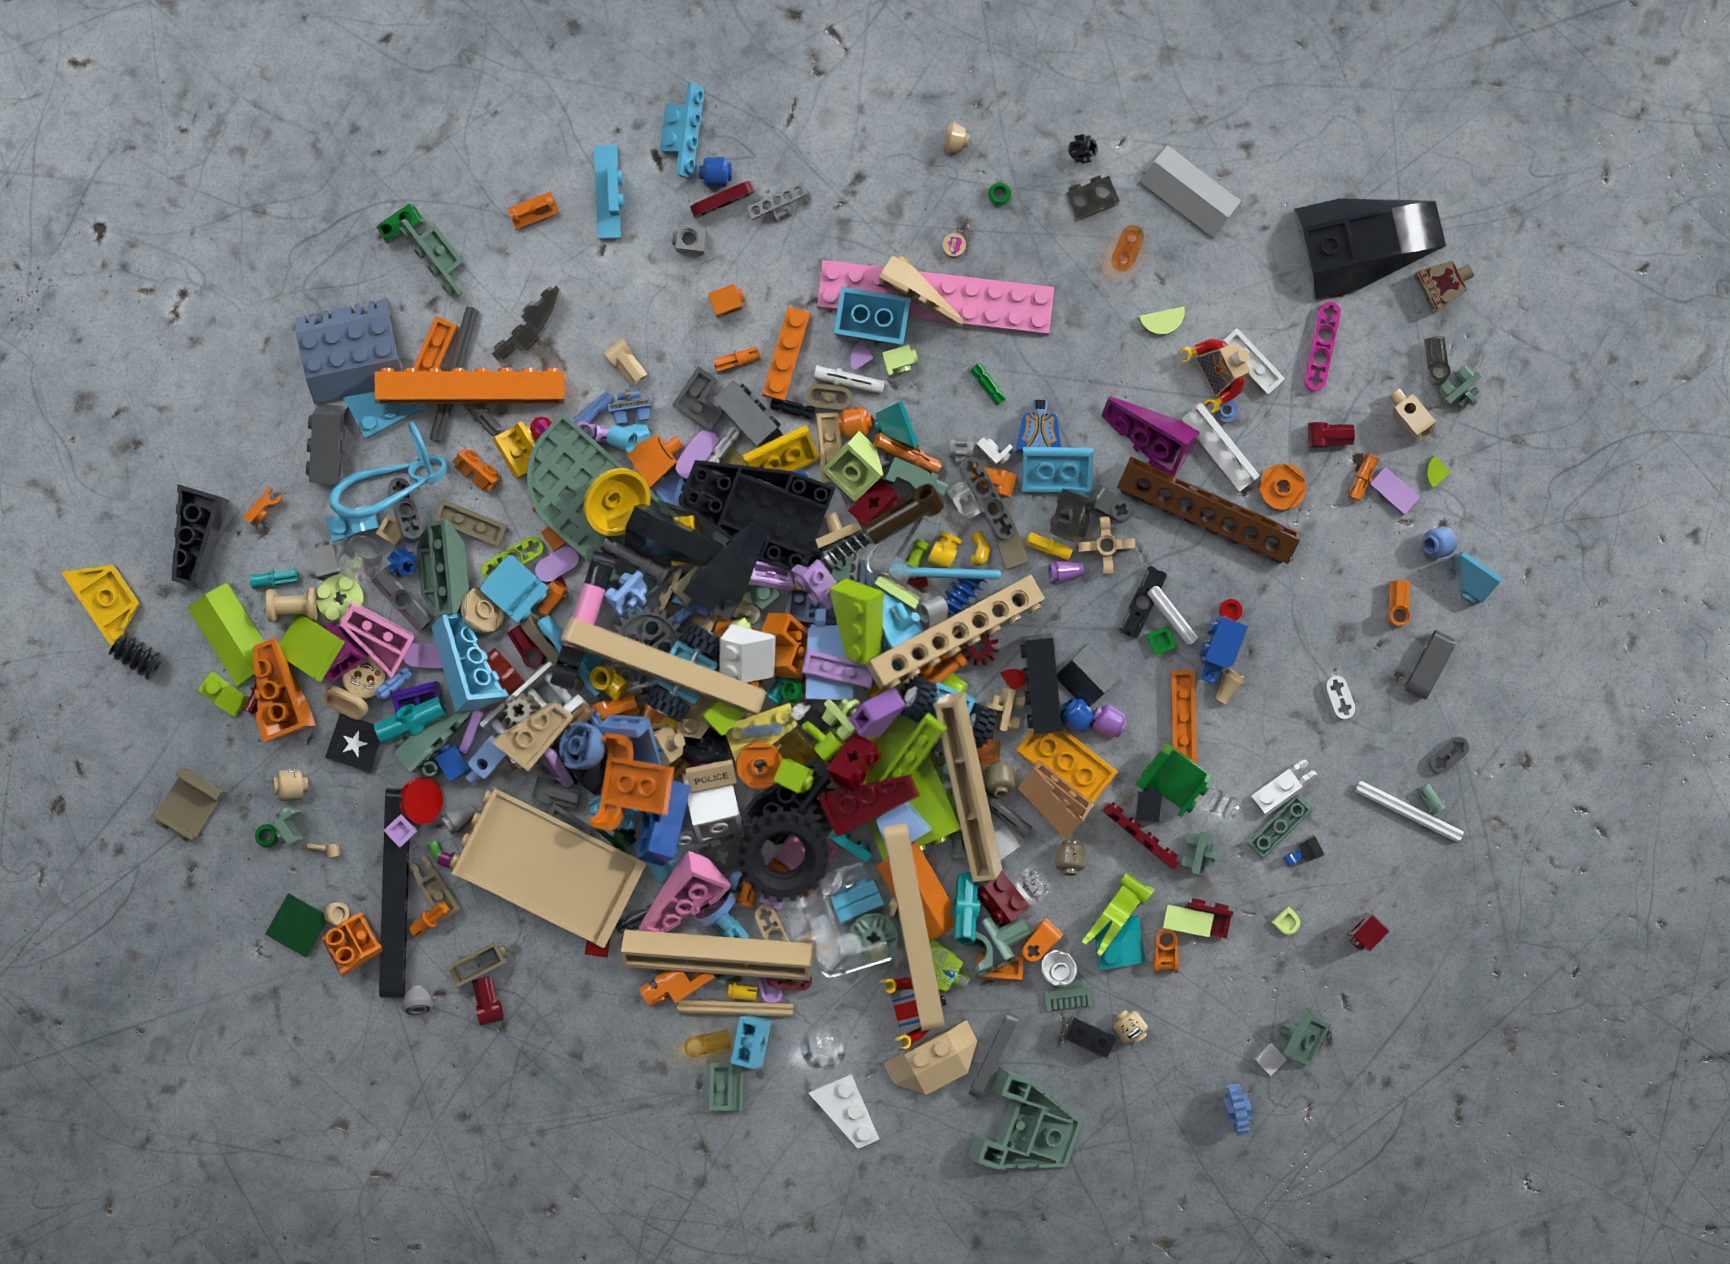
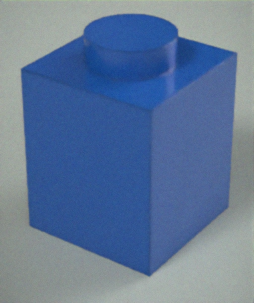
M448 744L437 751L439 755L435 757V760L449 782H453L471 769L457 745L451 747Z

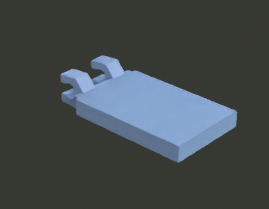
M815 609L814 624H810V628H807V650L846 658L838 625H825L826 609ZM806 674L805 699L843 700L847 698L848 700H853L852 684Z

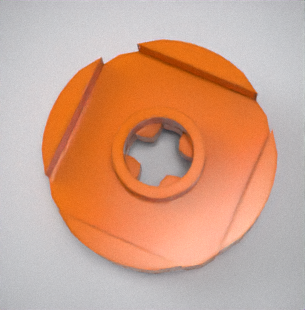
M1291 464L1271 466L1260 479L1259 493L1262 500L1275 510L1286 511L1296 507L1302 502L1306 494V482L1303 473ZM1286 481L1288 483V492H1278L1279 487L1277 483Z
M765 741L751 742L741 748L736 759V770L741 780L751 788L765 789L774 784L775 781L773 780L783 758L773 744ZM758 759H762L764 763L766 762V766H763L761 771H758L757 767L753 766Z

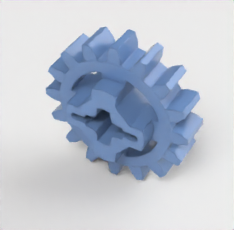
M1238 1083L1226 1085L1227 1097L1223 1098L1228 1125H1233L1237 1136L1249 1134L1248 1125L1252 1121L1247 1093L1242 1094Z

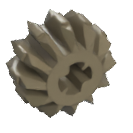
M520 693L518 698L515 695H511L512 702H504V705L508 708L501 711L502 715L506 716L503 722L509 725L510 729L537 712L541 705L539 702H535V698L532 695L526 697L524 693Z

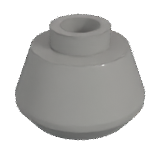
M413 986L405 992L401 1009L408 1015H422L429 1012L434 1004L427 990L421 986Z

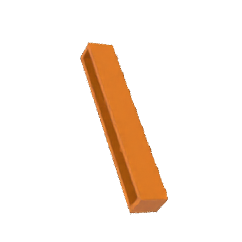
M381 368L380 371H375V404H564L565 399L564 371H559V368H546L545 371H536L535 368H522L521 371H512L511 368H499L498 371H488V368H475L474 371H465L464 368H452L451 371H441L440 368H428L427 371H418L417 368H404L403 371H394L393 368Z

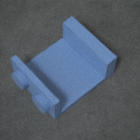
M609 715L598 726L603 735L612 733L629 737L633 745V760L662 765L649 717Z

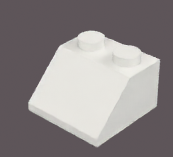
M732 624L720 638V673L745 683L774 676L775 635Z

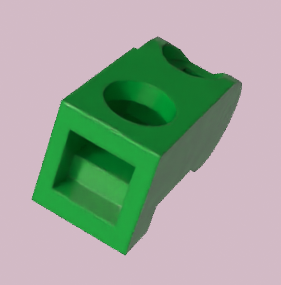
M407 204L377 225V229L386 244L402 236L398 230L400 226L397 224L400 220L406 219L413 229L425 224L415 205Z

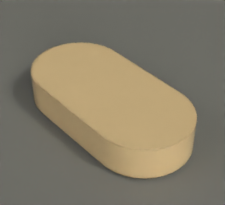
M331 686L324 693L325 703L330 708L348 717L360 720L368 712V706L362 698L340 687Z

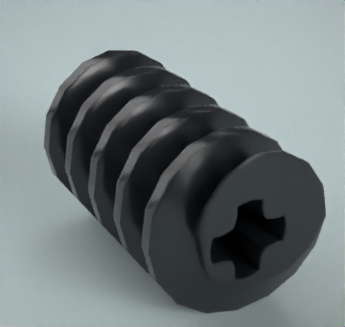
M129 632L124 633L115 641L108 655L114 653V659L119 660L122 658L123 665L130 663L129 667L131 670L138 668L137 673L139 675L146 673L145 679L150 680L162 663L159 660L161 653L158 652L152 656V647L144 651V642L137 646L135 645L137 637L129 641L127 640Z

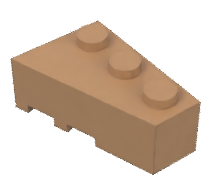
M1038 760L1017 787L1022 795L1040 811L1066 840L1081 825L1094 805L1040 760Z

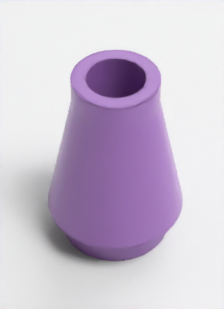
M1054 561V563L1048 565L1050 581L1059 584L1084 576L1083 563Z

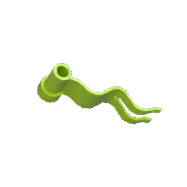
M1127 872L1119 882L1122 886L1081 942L1086 945L1109 921H1113L1097 952V955L1100 957L1138 904L1142 903L1144 905L1154 892V889L1148 884L1145 886Z

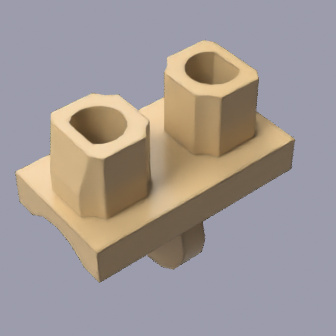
M1002 688L1001 696L994 695L992 704L985 702V707L992 709L996 714V724L993 726L996 730H1018L1020 718L1010 716L1012 707L1023 708L1025 697L1016 693V690Z

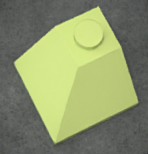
M860 431L821 469L854 502L884 475L876 447Z

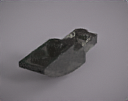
M549 286L540 294L542 298L539 301L529 303L522 310L524 314L521 315L526 324L524 326L522 324L518 325L511 332L512 336L507 341L503 339L494 346L493 349L495 351L492 355L499 363L505 360L517 348L524 355L543 335L559 303L561 291L557 286L553 288Z

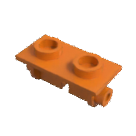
M551 191L507 208L516 230L559 213Z
M467 448L458 452L452 462L455 464L454 467L466 477H469L474 472L475 475L471 481L482 491L486 490L489 492L494 487L493 484L502 478L497 474L494 467L485 464L479 459L476 452Z

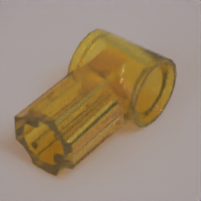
M727 1029L691 1035L684 1042V1050L692 1058L731 1049ZM690 1041H699L701 1049L698 1052H691L688 1049Z

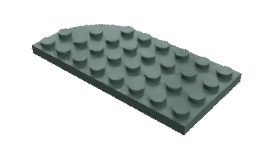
M562 412L538 438L532 449L527 468L528 491L539 517L591 563L595 550L610 556L612 555L600 549L607 535H603L592 528L585 517L584 500L591 484L600 475L612 469L625 467ZM650 491L649 506L670 517H679ZM625 534L609 536L625 546ZM653 558V561L661 566L670 567L663 580L664 582L678 565L672 566V562L669 560ZM617 559L610 581L620 589V577L625 572L634 575L638 570ZM643 575V582L647 586V593L644 595L647 601L658 589L659 585L653 579Z

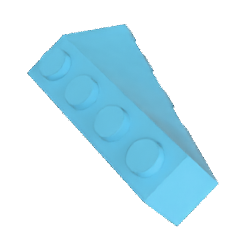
M462 614L442 615L431 628L455 711L478 710L508 698V693L505 689L502 690L498 683L499 677L497 673L491 670L486 661L488 659L486 653L480 650L476 643L478 639L473 630L463 620Z

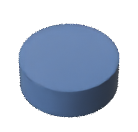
M738 868L733 870L729 879L730 889L735 893L739 889L743 877L742 872L740 873Z

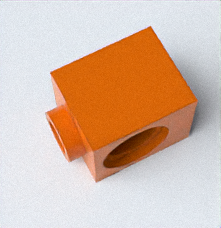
M735 284L708 293L717 318L743 309L742 302H745V298L741 288L736 289Z

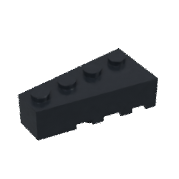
M177 484V523L174 531V537L176 538L175 550H173L171 580L202 590L229 500Z

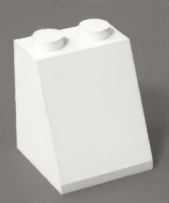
M684 774V784L689 785L687 775ZM734 784L689 792L688 805L699 844L744 833Z

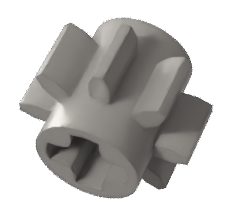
M956 435V440H950L949 457L955 458V463H961L964 458L973 457V441H967L968 435Z

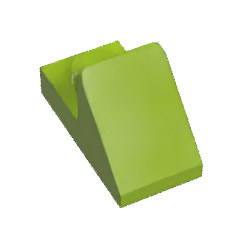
M213 671L209 673L198 688V691L212 700L214 705L235 718L241 713L249 698Z

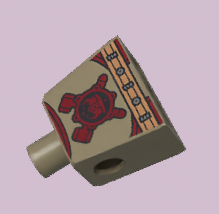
M1449 261L1419 270L1413 276L1432 314H1435L1467 290L1464 281L1474 277V273L1469 264L1457 269L1455 263Z

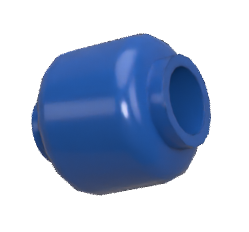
M706 157L703 165H699V179H704V184L708 188L726 187L728 181H732L731 162H728L725 157Z
M1071 698L1060 707L1061 721L1070 732L1076 733L1080 731L1085 733L1092 727L1091 722L1094 713L1083 699Z

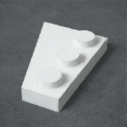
M852 1074L808 1092L858 1149L879 1140V1136Z

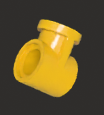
M941 531L939 535L941 538L939 542L936 541L927 562L939 568L949 569L957 553L956 548L958 545L960 546L962 540Z
M615 665L599 666L590 673L591 685L597 690H603L613 700L622 697L630 686V683L622 677L619 668Z

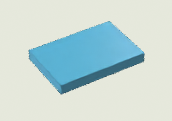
M1023 447L1021 492L1091 493L1093 448Z

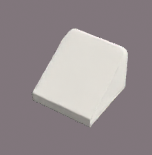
M1272 1043L1254 1058L1270 1076L1287 1061Z

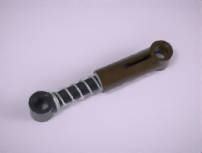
M923 484L914 491L912 497L864 525L865 531L860 530V534L852 535L850 540H844V543L839 546L835 545L836 548L831 551L827 549L825 552L819 550L808 552L802 558V566L809 568L816 560H819L832 575L834 566H836L837 562L841 563L843 558H850V554L853 552L858 553V550L862 547L866 549V545L869 543H874L875 545L881 543L924 516L932 517L939 514L944 508V501L932 484Z

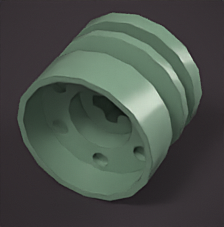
M870 912L858 917L851 925L849 933L852 951L862 961L869 963L883 962L891 957L897 948L899 940L897 928L893 921L885 914ZM873 931L876 932L877 936L881 937L880 940H876V944H871V940L867 939V936H871Z

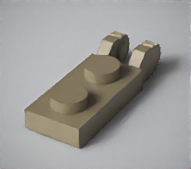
M424 855L421 857L422 862L430 874L423 877L420 869L414 862L409 864V867L431 908L433 909L442 902L446 903L447 907H449V913L439 920L442 922L459 912L461 908L439 871L435 870L428 856Z

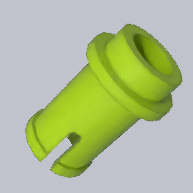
M917 538L916 542L913 541L914 546L904 562L915 568H918L926 551L930 550L928 549L930 544Z

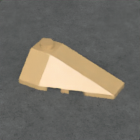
M892 255L879 276V284L903 297L911 298V301L962 327L964 320L924 277L910 265L911 261L901 255H898V257Z

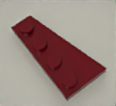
M909 774L862 784L856 792L844 788L820 793L817 796L836 836L840 837L919 797L920 794Z
M1105 802L1100 810L1168 867L1174 870L1180 863L1176 860L1178 855L1168 847L1164 850L1158 845L1160 840L1150 832L1145 834L1139 829L1142 825L1132 817L1129 819L1122 814L1124 810L1116 803L1112 802L1110 804Z

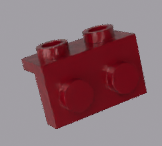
M1002 870L995 880H987L977 888V900L987 909L993 921L1000 927L1010 924L1030 907Z
M1192 898L1191 902L1185 901L1184 908L1214 914L1210 935L1227 939L1231 916L1234 911L1228 910L1229 905L1215 903L1214 907L1206 906L1205 900Z

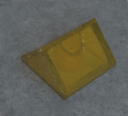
M797 727L776 745L783 759H791L804 765L814 757H817L824 764L827 763L819 756L814 749V745Z

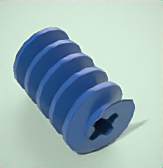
M957 578L959 584L952 582L950 585L954 591L945 590L948 599H944L948 605V613L954 616L958 614V611L962 612L965 610L964 604L971 606L972 603L969 597H978L974 591L975 589L984 590L980 584L981 582L987 583L984 579Z

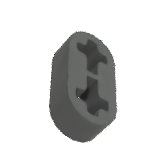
M1463 737L1449 739L1430 757L1429 766L1431 770L1435 773L1449 771L1468 753L1469 744L1467 740ZM1453 742H1462L1461 749L1463 751L1461 753L1459 751L1454 752L1452 755L1449 753L1454 749ZM1447 755L1449 758L1444 761L1445 768H1436L1437 761L1435 759L1437 757L1442 759Z

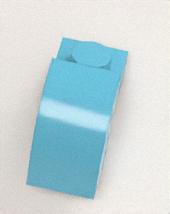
M370 506L359 507L356 509H362ZM337 515L325 519L332 542L354 535L361 536L376 531L380 527L376 515L365 518H346Z

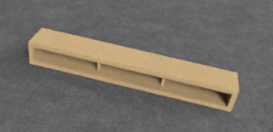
M965 694L942 695L934 705L938 721L947 727L941 737L973 882L995 880L1002 870Z
M625 930L621 947L622 967L809 981L813 959L812 943Z

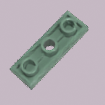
M1298 794L1295 795L1246 843L1264 859L1313 809ZM1278 822H1282L1284 825L1281 831L1276 829Z

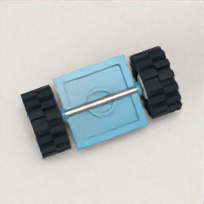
M690 622L681 639L694 647V650L676 641L669 654L714 671L718 664L703 656L702 653L718 660L720 657V638ZM655 678L653 682L667 689L669 693L653 686L644 703L664 716L682 723L690 706L679 700L677 696L695 705L700 695Z
M914 676L913 679H909V684L906 683L904 685L905 689L900 692L902 694L901 698L907 706L900 715L916 721L917 726L928 713L937 719L934 705L942 695L961 692L939 682H931L920 676ZM965 695L976 749H978V747L981 748L983 744L988 742L987 738H991L992 735L990 733L995 730L993 725L996 724V714L992 709L974 703L976 699Z

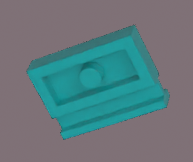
M832 829L828 838L862 860L869 861L872 853L869 852L871 847L860 840L856 844L849 839L851 836L849 833L837 837Z

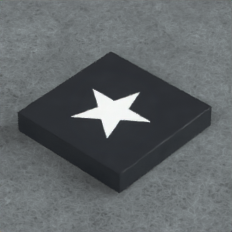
M340 713L325 758L371 772L381 743L374 729V724L363 720H356Z

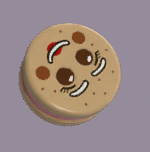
M365 655L366 660L343 675V684L349 693L362 699H371L377 697L374 691L388 679V674L371 656Z

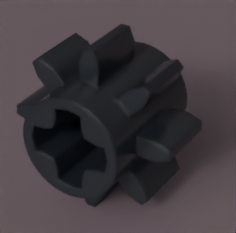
M1075 135V141H1072L1068 148L1071 158L1075 159L1076 163L1092 162L1091 156H1096L1098 151L1096 141L1091 138V135Z

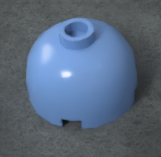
M580 721L570 724L573 726L569 730L565 729L562 734L559 747L560 756H565L566 762L563 763L569 768L577 770L590 769L603 758L605 752V742L601 741L603 734L597 727ZM569 751L572 754L579 755V760L571 758Z

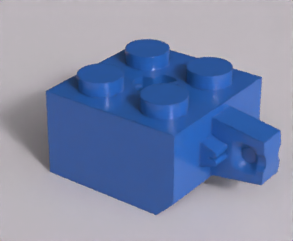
M1223 616L1211 621L1207 631L1210 634L1208 642H1203L1199 655L1202 656L1200 662L1204 663L1201 680L1214 684L1222 669L1234 665L1248 626Z

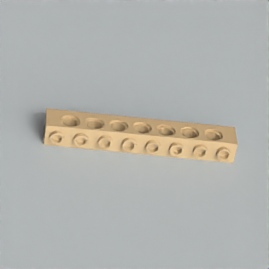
M1029 575L870 660L866 666L879 689L881 690L887 686L888 690L901 683V678L907 676L910 679L921 673L920 668L926 665L931 668L940 663V657L946 654L951 657L961 651V646L965 644L972 646L979 642L981 635L988 633L990 636L1001 630L1000 625L1006 622L1011 625L1020 620L1022 613L1027 611L1028 614L1037 611L1041 608L1040 604L1045 598L1032 575ZM1012 597L1019 598L1022 606H1015L1012 602ZM992 608L1000 609L1002 617L994 616ZM972 619H979L982 623V628H976L972 623ZM952 630H959L962 633V639L955 638ZM932 640L940 641L942 649H935L932 645ZM912 651L920 652L922 660H915L912 657ZM893 661L899 662L902 666V671H895L891 663Z

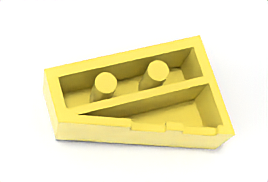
M790 703L759 713V715L739 720L726 732L735 763L743 746L755 741H765L774 744L788 734L792 728L794 729L798 726L794 716L790 717V711H792ZM776 723V727L778 723L779 726L780 723L782 725L781 735L779 731L778 735L776 732V736H774V733L773 736L771 734L769 736V732L767 737L766 733L765 737H763V734L762 737L760 735L758 737V732L756 738L755 734L754 738L751 735V738L748 736L747 739V733L745 739L743 736L745 726L747 728V726L754 725L755 728L756 725L758 727V725L765 724L766 728L767 724L769 726V724Z

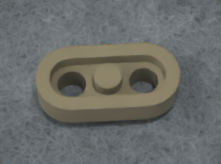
M813 384L806 391V401L814 408L843 411L850 407L852 394L847 388L842 386ZM816 392L822 395V398L818 401L813 399V394ZM838 395H843L845 397V401L843 403H838L836 401V397Z

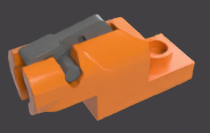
M657 969L638 989L650 1007L669 999V995L676 1003L713 979L716 975L714 973L695 972L692 974L694 979L691 981L685 971Z

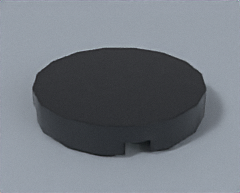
M707 729L701 739L684 737V755L691 761L712 763L725 758L728 754L729 742L726 735L721 736L712 729Z

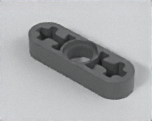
M400 477L391 480L388 487L389 497L398 493L395 490V486H399L400 489L409 487L408 481ZM411 492L393 504L392 508L402 539L407 543H416L421 539L423 527ZM403 505L409 506L412 509V513L402 515L399 512V508ZM410 521L412 529L417 530L415 535L408 532V522Z

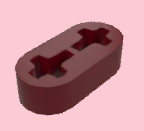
M811 974L810 981L805 980V983H802L800 987L799 982H793L792 979L779 981L777 984V980L766 977L768 985L776 989L803 991L807 990L812 984Z

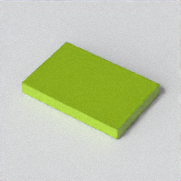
M297 614L281 639L279 646L288 662L321 682L345 641L304 614Z

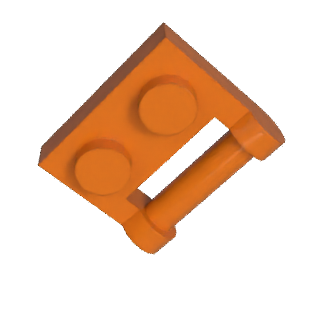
M960 652L951 657L946 654L940 657L941 662L929 668L926 665L920 668L921 673L918 676L931 682L941 683L960 666L964 667L968 662Z

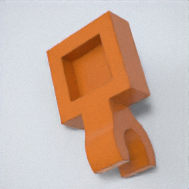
M267 488L261 499L255 502L243 518L250 524L254 525L256 522L259 524L267 516L266 510L269 508L268 506L279 504L283 497L278 495L275 500H270L269 495L273 489Z

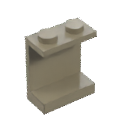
M181 767L176 775L178 776L177 781L159 810L153 812L151 816L156 818V824L165 829H168V827L177 831L175 835L187 842L188 839L196 840L225 791L186 767Z

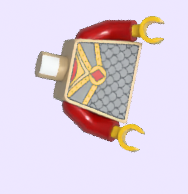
M1212 338L1195 344L1194 348L1184 347L1178 353L1182 351L1188 353V358L1181 360V362H1187L1195 354H1198L1195 358L1215 397L1219 395L1217 399L1206 400L1203 405L1207 406L1212 402L1214 409L1209 411V413H1216L1220 410L1222 403L1226 404L1241 394L1245 377L1250 373V369L1246 363L1249 361V353L1245 349L1239 350L1235 343L1227 344L1225 341Z

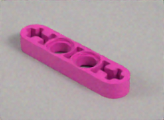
M1335 302L1324 303L1318 311L1304 378L1305 387L1312 392L1321 390L1327 381L1341 315V309ZM1329 306L1332 307L1333 312H1336V315H1332L1329 324L1334 323V327L1328 324H1320L1321 321L1326 322L1327 314L1323 313V310H1327ZM1321 329L1330 331L1331 339L1329 341L1323 342L1319 339L1318 333ZM1316 352H1323L1326 355V362L1324 364H1317L1314 361V354ZM1311 366L1316 369H1324V373L1322 371L1318 373V379L1321 380V383L1317 384L1316 387L1312 386L1313 382L1309 381V378L1314 377L1316 371L1311 370Z

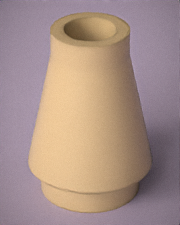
M1227 668L1226 672H1222L1215 699L1227 705L1231 697L1243 684L1244 676Z

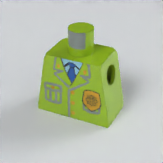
M933 939L930 942V949L938 989L947 992L951 984H954L964 990L970 977L959 971L963 962L936 939Z

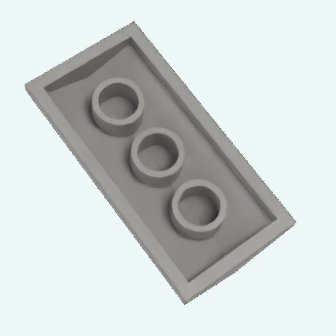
M1168 145L1139 181L1140 184L1211 238H1214L1241 203V200Z

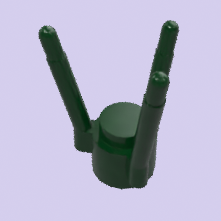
M616 827L612 830L615 834L610 836L603 829L594 828L610 841L615 848L619 847L621 851L626 850L637 841L633 836L636 834L634 829L625 830L621 828L618 830Z

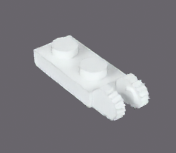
M1301 760L1291 770L1288 769L1252 795V799L1265 816L1300 793L1306 785L1317 778V773L1314 770L1308 772L1300 780L1296 778V775L1308 767L1309 763L1306 760Z

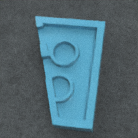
M375 392L343 397L365 439L428 407L427 404H375Z

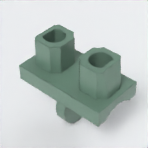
M1464 365L1454 373L1462 383L1459 387L1455 388L1449 380H1446L1438 387L1440 394L1444 398L1442 402L1445 406L1451 404L1460 395L1463 396L1458 401L1461 407L1467 402L1474 406L1477 404L1474 396L1480 391L1476 387L1470 392L1467 389L1482 376L1478 372L1473 373Z
M1205 832L1188 834L1186 845L1196 847L1197 849L1195 857L1184 855L1182 867L1191 870L1193 874L1204 876L1205 867L1213 868L1215 859L1222 860V856L1216 854L1218 845L1211 844L1213 834Z

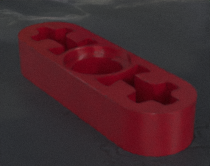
M748 180L698 201L689 208L693 217L698 218L754 194L756 190L752 180Z

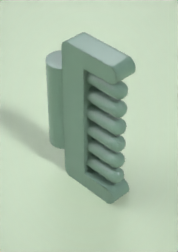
M1081 979L1073 980L1071 984L1065 987L1053 986V990L1044 992L1048 1012L1052 1010L1051 1000L1053 1010L1056 1011L1058 1009L1057 999L1059 1009L1062 1010V998L1064 999L1065 1009L1069 1008L1068 998L1070 999V1007H1075L1074 997L1076 1006L1078 1008L1081 1007L1080 996L1083 1007H1086L1087 1003L1090 1007L1093 1006L1092 989L1090 986H1082Z

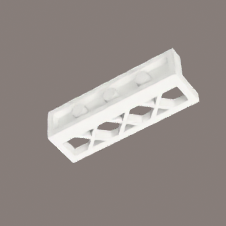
M1202 403L1198 404L1192 411L1180 419L1200 432L1197 441L1238 492L1260 476Z

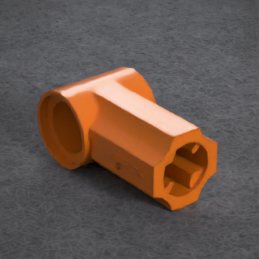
M975 463L973 464L971 472L974 475V478H970L971 482H973L977 478L983 477L981 473L979 475H976L974 471V468L976 467ZM984 466L998 494L1011 498L1018 475L1005 470H994ZM980 481L977 483V486L988 489L986 482Z
M1389 581V602L1386 618L1390 626L1400 628L1407 624L1411 617L1409 611L1410 581ZM1398 610L1403 613V622H1396L1394 620V611Z
M635 694L620 697L617 700H606L590 706L591 709L594 708L596 713H601L600 719L603 721L609 715L632 716L641 713Z

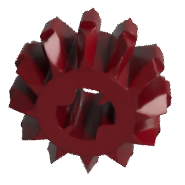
M983 634L980 638L983 641L982 644L986 646L985 651L981 650L982 653H977V649L973 645L965 644L963 646H967V649H962L960 653L965 654L969 652L970 655L966 657V660L969 662L974 657V666L978 665L980 658L982 664L986 666V656L992 661L995 660L990 651L999 652V648L992 647V644L998 643L999 640L994 639L990 641L989 638L993 634L990 636Z

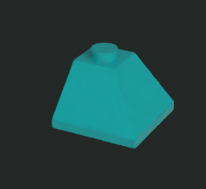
M903 401L876 413L877 419L873 421L878 433L882 432L883 435L915 450L919 448L918 440Z
M1138 915L1129 916L1101 957L1097 955L1100 970L1146 962ZM1109 921L1094 937L1096 953L1113 921Z

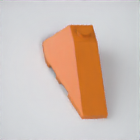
M276 638L253 646L254 675H256L257 690H255L258 712H256V722L263 742L266 743L290 736L316 726L309 704Z

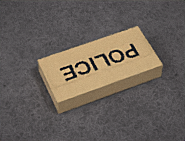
M732 759L686 769L691 792L737 783Z

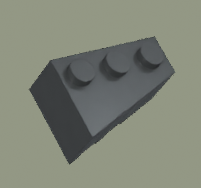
M320 404L312 415H309L308 429H311V438L307 440V452H310V461L306 463V475H309V482L337 485L341 480L344 450H342L343 435H346V428L343 427L344 414L348 413V406Z

